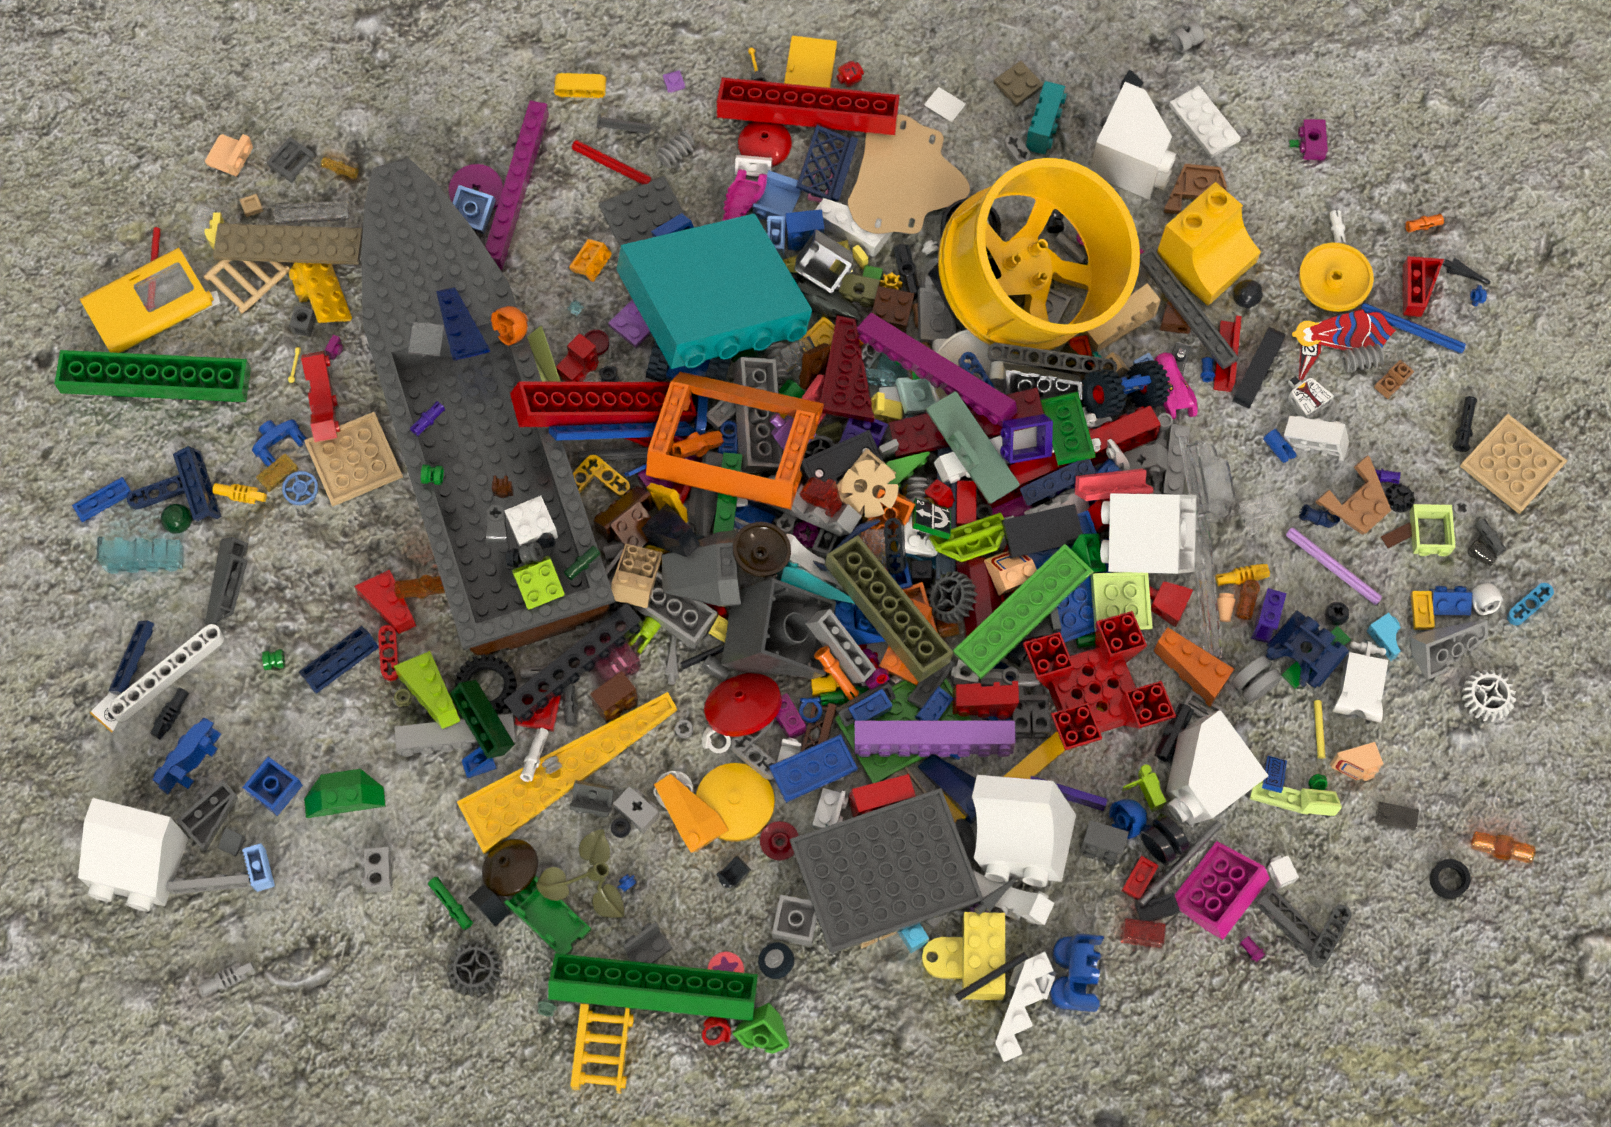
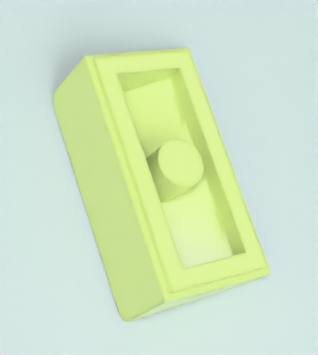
M1305 788L1301 790L1303 813L1335 816L1342 808L1335 791Z

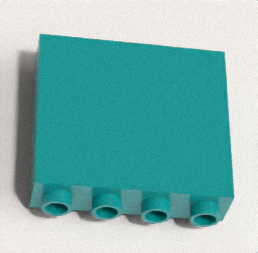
M755 213L623 244L620 247L616 270L671 369L681 366L694 368L705 360L716 357L729 359L739 351L751 348L763 350L772 343L785 339L794 342L801 339L807 332L812 308Z

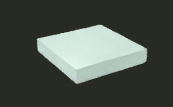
M908 377L897 378L896 385L904 414L927 413L926 409L936 403L931 391L930 382L925 378L912 380Z

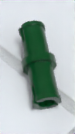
M592 545L582 556L575 558L576 561L564 570V574L572 581L581 571L587 570L589 568L588 565L600 556L601 553Z

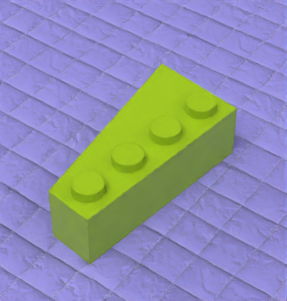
M430 651L394 666L400 681L406 685L408 690L418 699L419 703L424 706L442 729L460 722L457 711Z

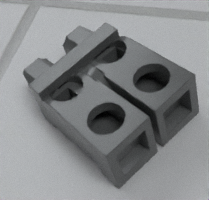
M1018 686L1019 703L1012 714V721H1015V739H1029L1030 733L1031 739H1048L1051 734L1048 694L1045 695L1044 686H1034L1033 695H1026L1025 686Z

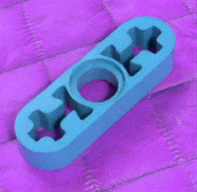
M1548 583L1539 584L1511 608L1507 614L1509 623L1518 626L1526 621L1550 600L1554 594L1553 587ZM1546 590L1547 593L1539 599L1537 596L1541 591ZM1526 600H1532L1535 603V608H1528L1525 604ZM1522 609L1524 612L1515 619L1513 616Z

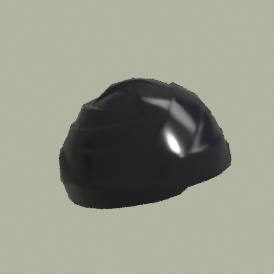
M1251 279L1239 282L1232 293L1236 304L1243 308L1256 306L1263 297L1261 285Z

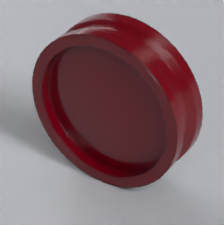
M594 329L585 334L584 337L596 346L598 356L608 350L609 338L604 331Z

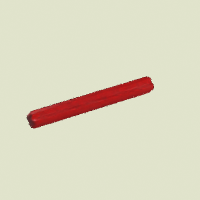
M575 140L571 146L572 150L642 185L652 181L650 176L578 140Z

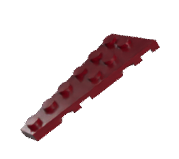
M837 316L820 403L824 404L822 413L874 423L875 418L871 407L872 403L862 360V351L859 345L856 320Z

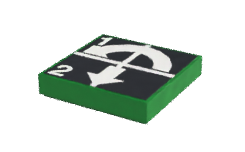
M915 498L913 501L915 507L912 512V528L949 539L951 535V509Z

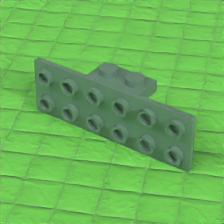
M956 391L926 409V412L989 504H992L1020 486Z

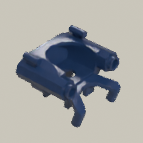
M1295 610L1266 645L1268 648L1266 649L1265 656L1270 661L1284 656L1296 660L1301 667L1299 684L1305 687L1308 683L1315 689L1325 682L1349 653V650L1340 642L1333 641L1336 637L1327 629L1322 628L1320 631L1318 628L1320 625L1310 616L1306 617L1298 610ZM1310 642L1313 646L1312 651L1309 653L1302 652V643Z

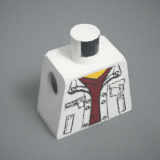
M1294 376L1288 382L1289 386L1293 389L1288 400L1298 416L1310 419L1330 405L1334 398L1328 390L1313 378H1309L1302 383L1297 376Z

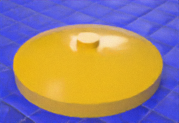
M1326 243L1315 247L1304 257L1299 269V283L1305 296L1316 306L1329 311L1342 312L1356 308L1366 300L1373 286V270L1367 258L1357 249L1342 243Z
M728 763L714 768L702 779L696 792L697 797H700L709 807L719 813L729 829L728 832L719 837V839L737 842L755 837L768 825L774 812V792L770 782L747 764Z

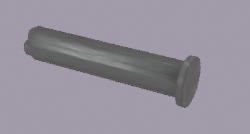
M598 114L597 129L605 127L645 134L650 133V124L605 118Z

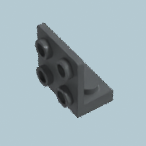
M656 921L653 924L651 922L646 924L641 929L642 932L637 936H630L623 946L625 954L630 961L655 963L672 950V946L660 932Z

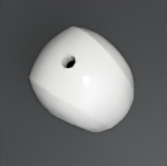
M1491 583L1480 584L1472 590V606L1479 615H1487L1497 611L1501 601H1503L1500 591Z

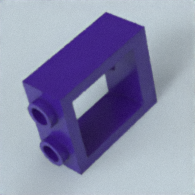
M1042 414L1003 421V428L1001 429L1002 446L1000 448L1002 457L1010 464L1051 457L1053 420ZM1037 426V446L1013 450L1014 430Z

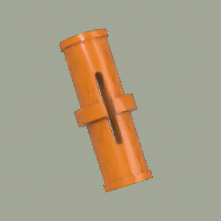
M1441 213L1428 217L1421 216L1420 219L1406 221L1405 228L1408 233L1417 230H1428L1430 227L1443 225L1444 218Z

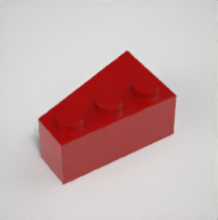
M1407 256L1402 266L1403 316H1422L1444 259Z
M390 570L354 586L358 595L392 626L398 634L416 626Z
M1012 681V685L1001 686L1000 682H993V686L981 687V683L956 684L952 692V697L954 698L952 700L953 714H958L962 717L978 715L980 718H987L989 716L999 719L1011 718L1019 703L1018 681Z
M907 774L854 788L848 796V802L854 818L916 797L910 776Z

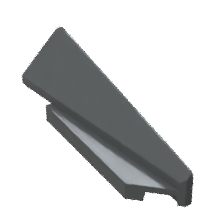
M708 451L702 456V463L722 468L723 454ZM691 487L688 520L689 523H694V534L698 540L710 534L717 508L718 493Z
M235 537L224 538L220 541L205 625L216 624L218 621L234 614L248 560L243 559L249 543Z

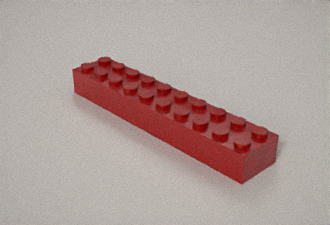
M722 77L717 98V118L807 127L819 125L827 129L895 135L900 95Z
M518 382L510 392L519 427L650 423L658 421L670 382ZM690 396L691 402L688 411L683 410L679 420L686 421L688 424L697 415L692 396Z
M1151 406L1146 408L1140 407L1129 415H1121L1117 420L1113 422L1107 421L1097 429H1088L1091 440L1098 438L1101 442L1100 450L1095 452V458H1090L1093 466L1109 459L1106 453L1108 448L1107 440L1112 439L1118 445L1123 454L1126 451L1156 440L1161 423ZM1052 453L1051 457L1016 462L1010 466L1007 464L1020 486L992 504L988 503L979 489L978 494L982 502L990 505L993 509L1022 496L1019 490L1021 487L1071 463L1058 466L1055 454Z

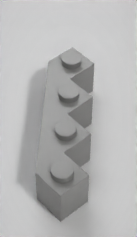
M776 475L770 476L768 478L775 480ZM802 484L798 486L791 510L769 505L838 536L851 534L862 517L849 504L837 506L827 495L814 496Z

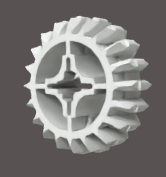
M1486 669L1482 671V674L1477 671L1474 675H1470L1469 681L1464 683L1465 688L1462 689V693L1465 694L1462 700L1467 701L1464 707L1471 708L1469 714L1475 712V717L1479 718L1482 716L1483 721H1486L1489 717L1491 722L1495 721L1496 718L1501 720L1503 715L1507 716L1509 710L1513 709V703L1516 701V698L1512 697L1516 694V691L1510 690L1513 684L1506 683L1508 677L1502 679V673L1495 675L1494 670L1488 673ZM1480 683H1489V684H1491V685H1490V686H1484V685H1481V686H1480V685H1478V684H1480ZM1491 690V693H1490L1491 696H1490V698L1486 701V699H1487V697H1488L1487 694H1488L1489 691ZM1487 705H1493V706H1496V705H1497V706H1499V707H1498V708H1487L1486 706H1487Z

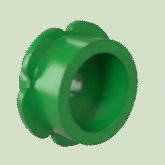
M1315 774L1309 779L1308 785L1310 789L1325 790L1328 785L1325 775Z

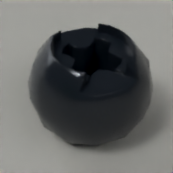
M1333 602L1325 609V618L1328 623L1334 626L1343 625L1349 619V609L1342 602ZM1340 612V615H1334V613Z

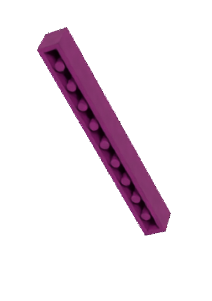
M529 101L485 248L500 270H503L549 117L547 103Z
M870 313L857 327L859 339L864 344L872 345L877 352H883L890 360L899 362L906 370H912L919 378H925L935 388L939 387L944 390L947 395L956 391L966 406L968 405L973 408L978 415L986 416L991 423L1003 427V421L1010 420L1017 413L1016 402L875 314Z

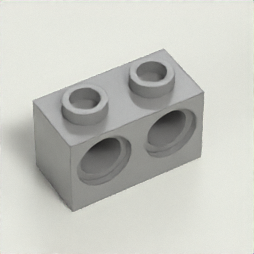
M389 847L364 849V855H361V866L365 867V875H362L361 878L362 887H365L368 893L393 891L391 851ZM376 856L381 857L379 863H377V864H372V863H371V860H372L374 857H376ZM375 876H381L379 883H372V879Z

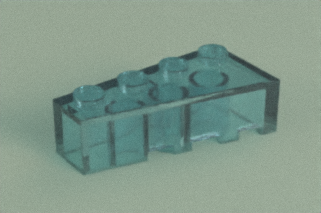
M97 536L96 558L104 570L111 574L119 573V571L136 573L138 570H146L148 572H156L161 569L176 571L177 569H183L184 546L180 540L153 539L151 543L143 538H135L133 542L123 540V538L115 537V541H107L105 537Z

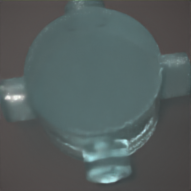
M574 300L570 307H568V311L571 310V313L575 314V316H578L581 310L584 309V306H581L577 300Z

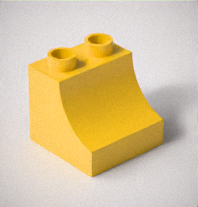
M1216 182L1165 226L1157 249L1158 255L1176 278L1207 306L1256 264L1261 253L1245 229L1242 219L1243 205Z

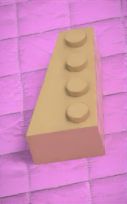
M1148 283L1130 295L1125 305L1114 317L1104 324L1084 332V335L1088 337L1089 345L1094 351H1101L1156 316L1161 299Z

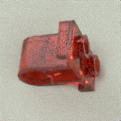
M810 477L799 493L805 502L826 510L825 514L833 517L842 505L836 481L832 479L824 482Z

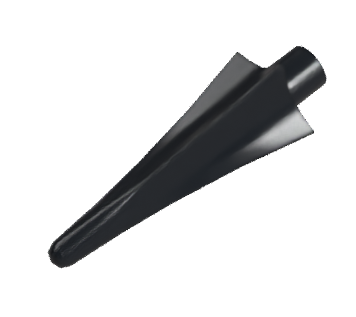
M1455 257L1453 261L1447 259L1443 261L1442 265L1448 268L1446 273L1490 284V280L1479 275Z

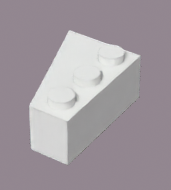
M1289 416L1284 438L1290 446L1310 451V448L1322 451L1321 455L1326 457L1327 454L1338 456V460L1344 462L1349 445L1345 424L1338 421L1327 422L1318 418L1308 419L1303 416Z

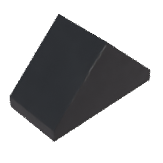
M484 884L469 897L470 901L495 927L510 914L499 898Z

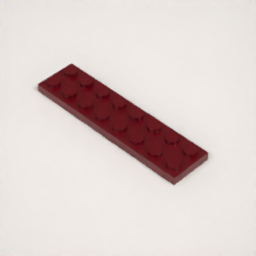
M1037 388L1006 395L1016 402L1017 413L1010 420L1043 414ZM967 405V408L988 438L1001 435L1002 426L991 423L986 416L978 415L973 408ZM928 413L889 422L892 440L896 439L899 443L898 449L895 452L897 459L950 447ZM1028 428L1017 429V430H1014V432H1015V431H1019V430L1028 429Z

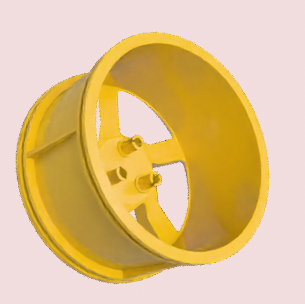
M1041 158L1021 163L1004 173L992 186L975 193L965 200L947 222L940 241L938 254L939 276L945 297L952 311L965 328L989 346L993 343H1002L1044 350H1053L1066 343L1076 334L1092 330L1114 317L1125 305L1133 291L1140 264V249L1136 227L1122 198L1097 173L1078 163L1058 158ZM1010 195L1034 198L1035 204L1026 225L1009 241L1004 242L987 223V217L994 199ZM1054 209L1060 211L1072 223L1080 235L1088 256L1089 263L1087 265L1061 260L1048 248L1046 240H1038V236L1043 231ZM986 247L1001 272L999 279H996L992 272ZM1052 279L1088 290L1082 308L1069 324L1049 322L1045 304ZM1025 294L1024 310L1017 306L1008 296Z

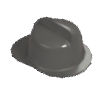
M957 819L955 825L969 860L976 861L974 859L976 844L973 830L964 819Z

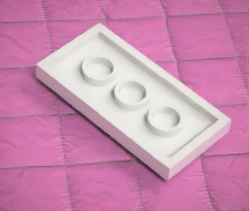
M1200 86L1193 88L1170 102L1169 106L1210 158L1240 142L1241 137Z

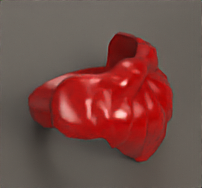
M710 1016L704 1021L701 1036L706 1044L716 1045L722 1041L726 1043L730 1041L732 1032L726 1018ZM715 1026L723 1027L717 1038L708 1039L706 1037L708 1029Z

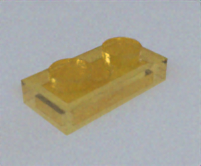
M285 453L257 475L256 479L270 492L290 474L298 470V466Z

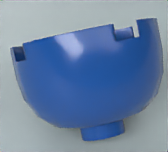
M1122 799L1112 803L1110 806L1109 817H1113L1115 823L1111 824L1112 827L1129 832L1127 839L1138 836L1140 830L1146 826L1147 812L1137 801Z

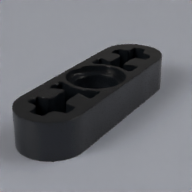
M890 518L885 522L887 569L892 574H900L906 569L904 524L899 518ZM895 522V524H898V528L895 529V535H899V537L890 538V535H894V529H890V525H893ZM894 540L900 543V549L896 552L891 549V543ZM891 554H892V555H898V554H900V557H891ZM896 558L897 563H900L901 565L897 568V571L895 567H892V564L896 562Z

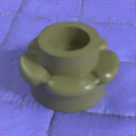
M399 689L394 694V701H396L397 706L407 707L412 703L413 694L407 689Z

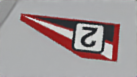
M1301 344L1299 380L1304 379L1321 353L1320 344L1310 347Z

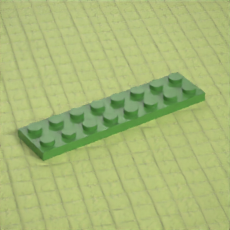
M1064 544L953 650V653L975 675L982 679L1090 576L1093 570Z

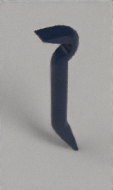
M877 518L856 526L851 534H848L836 548L853 539L861 532L873 527L880 520ZM813 560V563L820 570L829 571L823 563Z

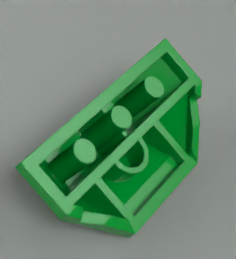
M362 769L321 774L304 798L306 818L386 807L384 787Z

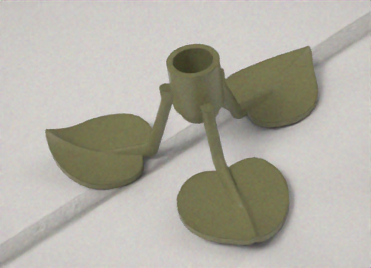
M604 829L589 833L579 844L580 857L584 860H589V864L593 865L588 869L587 873L566 881V875L561 869L550 867L542 872L536 883L537 889L544 897L553 901H559L569 894L567 884L589 877L592 881H599L597 886L598 892L592 898L594 910L603 917H624L623 901L616 887L606 884L601 888L603 882H605L604 877L609 874V867L606 862L610 857V847L606 840Z

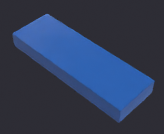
M121 477L72 506L80 520L84 522L127 498V495L132 491L124 478Z

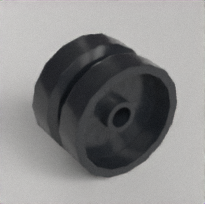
M1160 814L1152 821L1153 826L1147 825L1140 830L1139 836L1151 855L1161 864L1168 866L1176 859V854L1181 855L1190 846L1179 826L1167 815Z

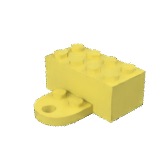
M964 912L962 918V937L934 938L924 947L922 963L926 971L933 977L941 979H962V989L1005 964V913L983 912L978 915L976 912ZM933 952L937 955L938 959L932 963L926 959V955ZM1005 973L964 999L1003 1000L1005 996Z

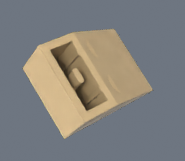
M625 544L611 583L615 601L648 608L661 563L662 552Z

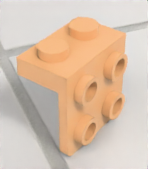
M223 134L219 135L205 160L206 165L237 177L253 149L249 136L242 134L240 140H236Z

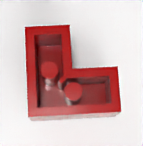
M579 333L567 345L568 355L556 366L559 377L566 382H583L586 375L590 371H594L599 363L596 346Z

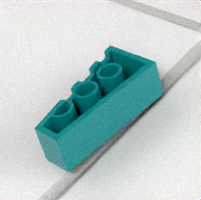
M1048 81L1044 82L1027 134L1026 147L1029 151L1046 155L1047 149H1051L1054 140L1051 136L1052 133L1056 134L1058 127L1056 119L1061 118L1063 110L1060 106L1065 104L1067 94L1064 93L1065 86Z

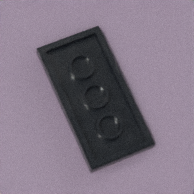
M1075 504L1001 521L1010 558L1059 548L1064 544L1067 546L1072 545L1078 536L1082 534Z

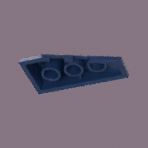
M931 754L918 765L921 772L937 789L942 788L943 793L962 812L970 825L977 820L976 809L972 799L976 782L975 777L934 754Z

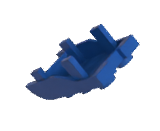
M203 717L186 735L180 737L175 750L167 755L166 762L154 773L152 780L155 784L159 785L161 791L169 794L176 783L187 789L191 787L194 780L187 777L186 774L198 767L207 754L213 757L218 750L213 745L221 736V733L212 728L213 722Z

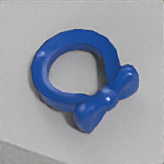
M820 697L800 699L799 714L803 721L814 723L821 718L822 707L819 704L821 701ZM807 703H814L818 708L816 717L807 718L804 716L803 709Z

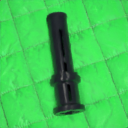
M1472 396L1465 397L1460 426L1455 431L1457 436L1452 447L1460 452H1467L1470 449L1469 440L1473 435L1471 425L1477 399Z

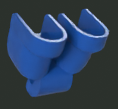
M1076 934L1073 937H1063L1056 942L1052 951L1053 959L1060 967L1069 969V974L1066 977L1056 979L1052 984L1049 993L1054 1005L1068 1010L1097 1012L1100 1007V1000L1095 994H1086L1087 984H1098L1100 970L1096 967L1101 956L1100 952H1094V945H1101L1104 936Z

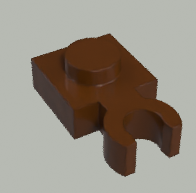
M493 476V495L499 498L513 496L514 488L512 481H508V476H504L503 479Z

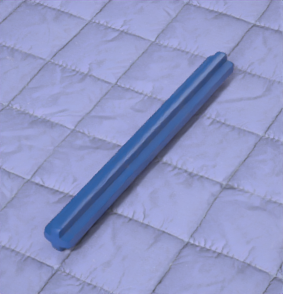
M1363 303L1360 310L1363 309L1366 314L1372 312L1381 313L1389 325L1458 353H1463L1466 344L1367 303Z

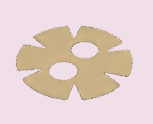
M874 460L860 461L855 464L859 475L848 469L843 477L841 492L853 493L844 499V502L849 504L858 513L865 505V517H877L884 514L881 503L891 508L897 499L898 484H887L895 479L896 476L883 463L880 464L875 472ZM858 479H863L867 482V489L862 493L854 489V483ZM876 485H882L886 490L884 497L880 499L875 498L872 494V489Z

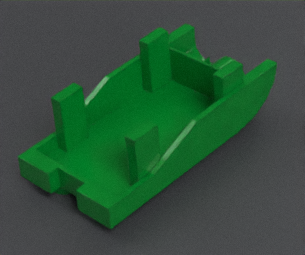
M535 876L524 890L515 894L512 899L506 900L504 903L556 953L569 954L573 950V943L578 938L583 940L592 929L562 900L553 901L544 897L537 889L536 883L539 878Z

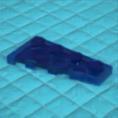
M456 288L436 291L453 361L489 353L490 349Z

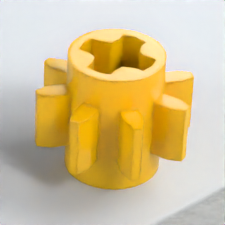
M893 272L887 275L883 274L880 286L899 290V288H902V282L899 281L900 275L896 276Z

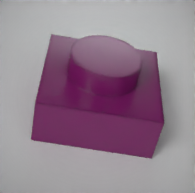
M336 335L331 337L325 348V353L329 355L331 360H335L336 356L340 355L343 350L341 339Z

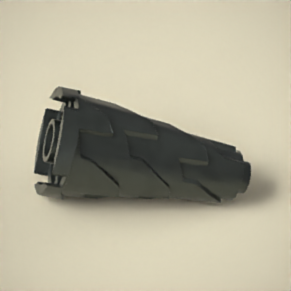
M801 277L803 280L798 282L797 285L812 308V313L815 312L836 320L837 316L853 318L856 320V325L858 324L862 315L859 314L860 310L857 309V306L841 297L842 295L835 290L831 294L806 277Z

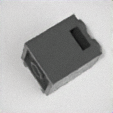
M816 229L796 257L794 270L832 294L835 289L838 290L843 283L842 278L845 274L848 276L852 271V264L854 262L853 252ZM838 259L842 263L834 273L829 268Z

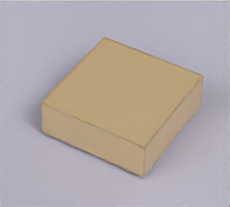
M257 193L240 199L246 217L263 212Z

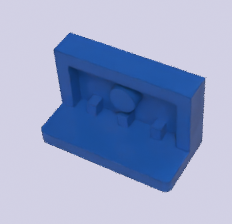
M1435 586V589H1429V591H1432L1434 615H1471L1472 592L1466 589L1465 586H1455L1454 589H1447L1446 586Z

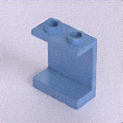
M768 170L765 192L758 200V203L753 204V214L755 213L759 219L767 220L768 216L785 217V213H793L802 190L796 188L798 180Z

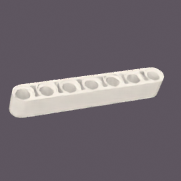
M214 624L207 625L115 698L108 707L110 714L119 722L128 720L223 643L224 635L219 627ZM217 633L215 638H209L211 634ZM202 645L200 650L194 651L196 646ZM186 657L185 662L178 663L181 658ZM166 670H171L167 676H163ZM155 682L152 688H147L150 683ZM139 695L137 700L132 701L133 696ZM124 707L121 713L116 714L118 708Z

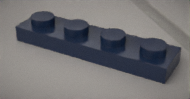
M148 620L138 621L108 690L110 693L115 695L122 694L129 688L130 679L138 667L137 663L145 652L146 642L153 633L154 623Z

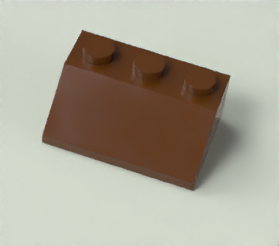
M636 486L634 489L631 488L625 492L620 500L613 501L606 511H602L595 516L593 520L594 528L608 543L614 540L612 534L615 533L609 524L632 505L640 502L647 512L653 509L651 494L639 486Z

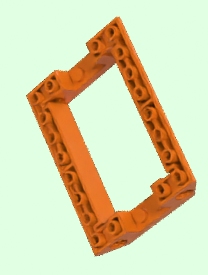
M679 372L670 382L648 448L646 476L791 510L802 477L800 467L809 439H814L824 404ZM691 393L794 417L775 480L678 458L672 455L673 438L682 411H688Z

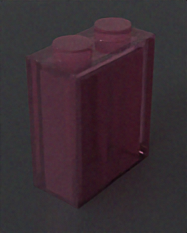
M604 637L601 642L608 643L611 637ZM626 642L620 648L616 647L612 650L608 658L598 661L594 669L606 683L621 671L626 676L635 674L639 667H641L639 658ZM595 649L587 650L586 655H593Z

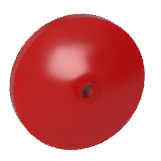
M755 673L740 674L723 681L712 690L706 699L704 714L709 726L715 732L732 737L745 736L761 730L773 721L780 711L782 695L778 685L770 677Z

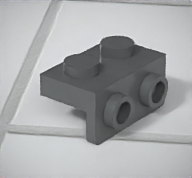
M575 780L572 802L569 809L577 813H591L598 817L609 816L612 809L615 787Z

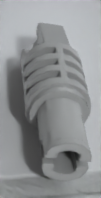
M240 962L235 963L217 972L213 978L199 984L198 988L202 996L219 988L224 990L246 979L245 974L255 968L252 962L241 966Z

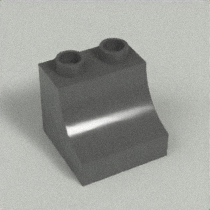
M774 578L742 588L741 605L731 606L721 665L743 673L784 674L808 679L825 676L824 666L819 659L817 660L814 657L816 651L823 646L807 627L806 623L817 611L830 609L835 613L836 601Z

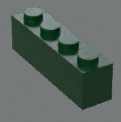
M478 681L461 682L451 691L449 695L487 759L504 756L515 743Z

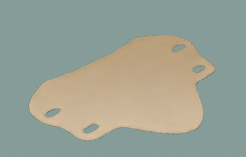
M898 114L895 135L866 132L865 151L858 179L848 199V207L852 218L860 228L876 234L890 232L915 234L922 229L925 215L928 212L949 207L954 202L965 199L968 196L970 185L967 179L941 154L944 140L941 132L925 127L912 118ZM902 121L907 122L904 130L900 129ZM931 135L936 137L934 144L929 143ZM878 218L882 220L880 228L875 227V222ZM910 218L915 219L913 228L908 226Z

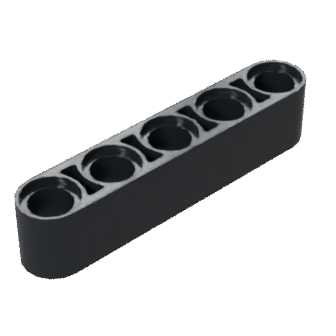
M1268 327L1232 402L1250 409L1286 336L1285 333Z

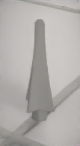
M673 634L671 636L670 653L665 670V679L668 678V684L674 685L676 679H679L676 636Z

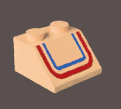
M1009 551L984 560L999 596L1018 589L1037 571L1033 560L1028 555L1010 558Z
M1375 742L1338 752L1330 763L1331 768L1355 780L1363 779L1364 781L1373 779L1383 765Z

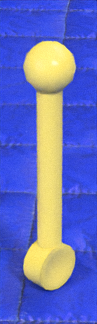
M300 347L295 349L292 371L288 377V382L290 383L295 381L294 374L301 352Z

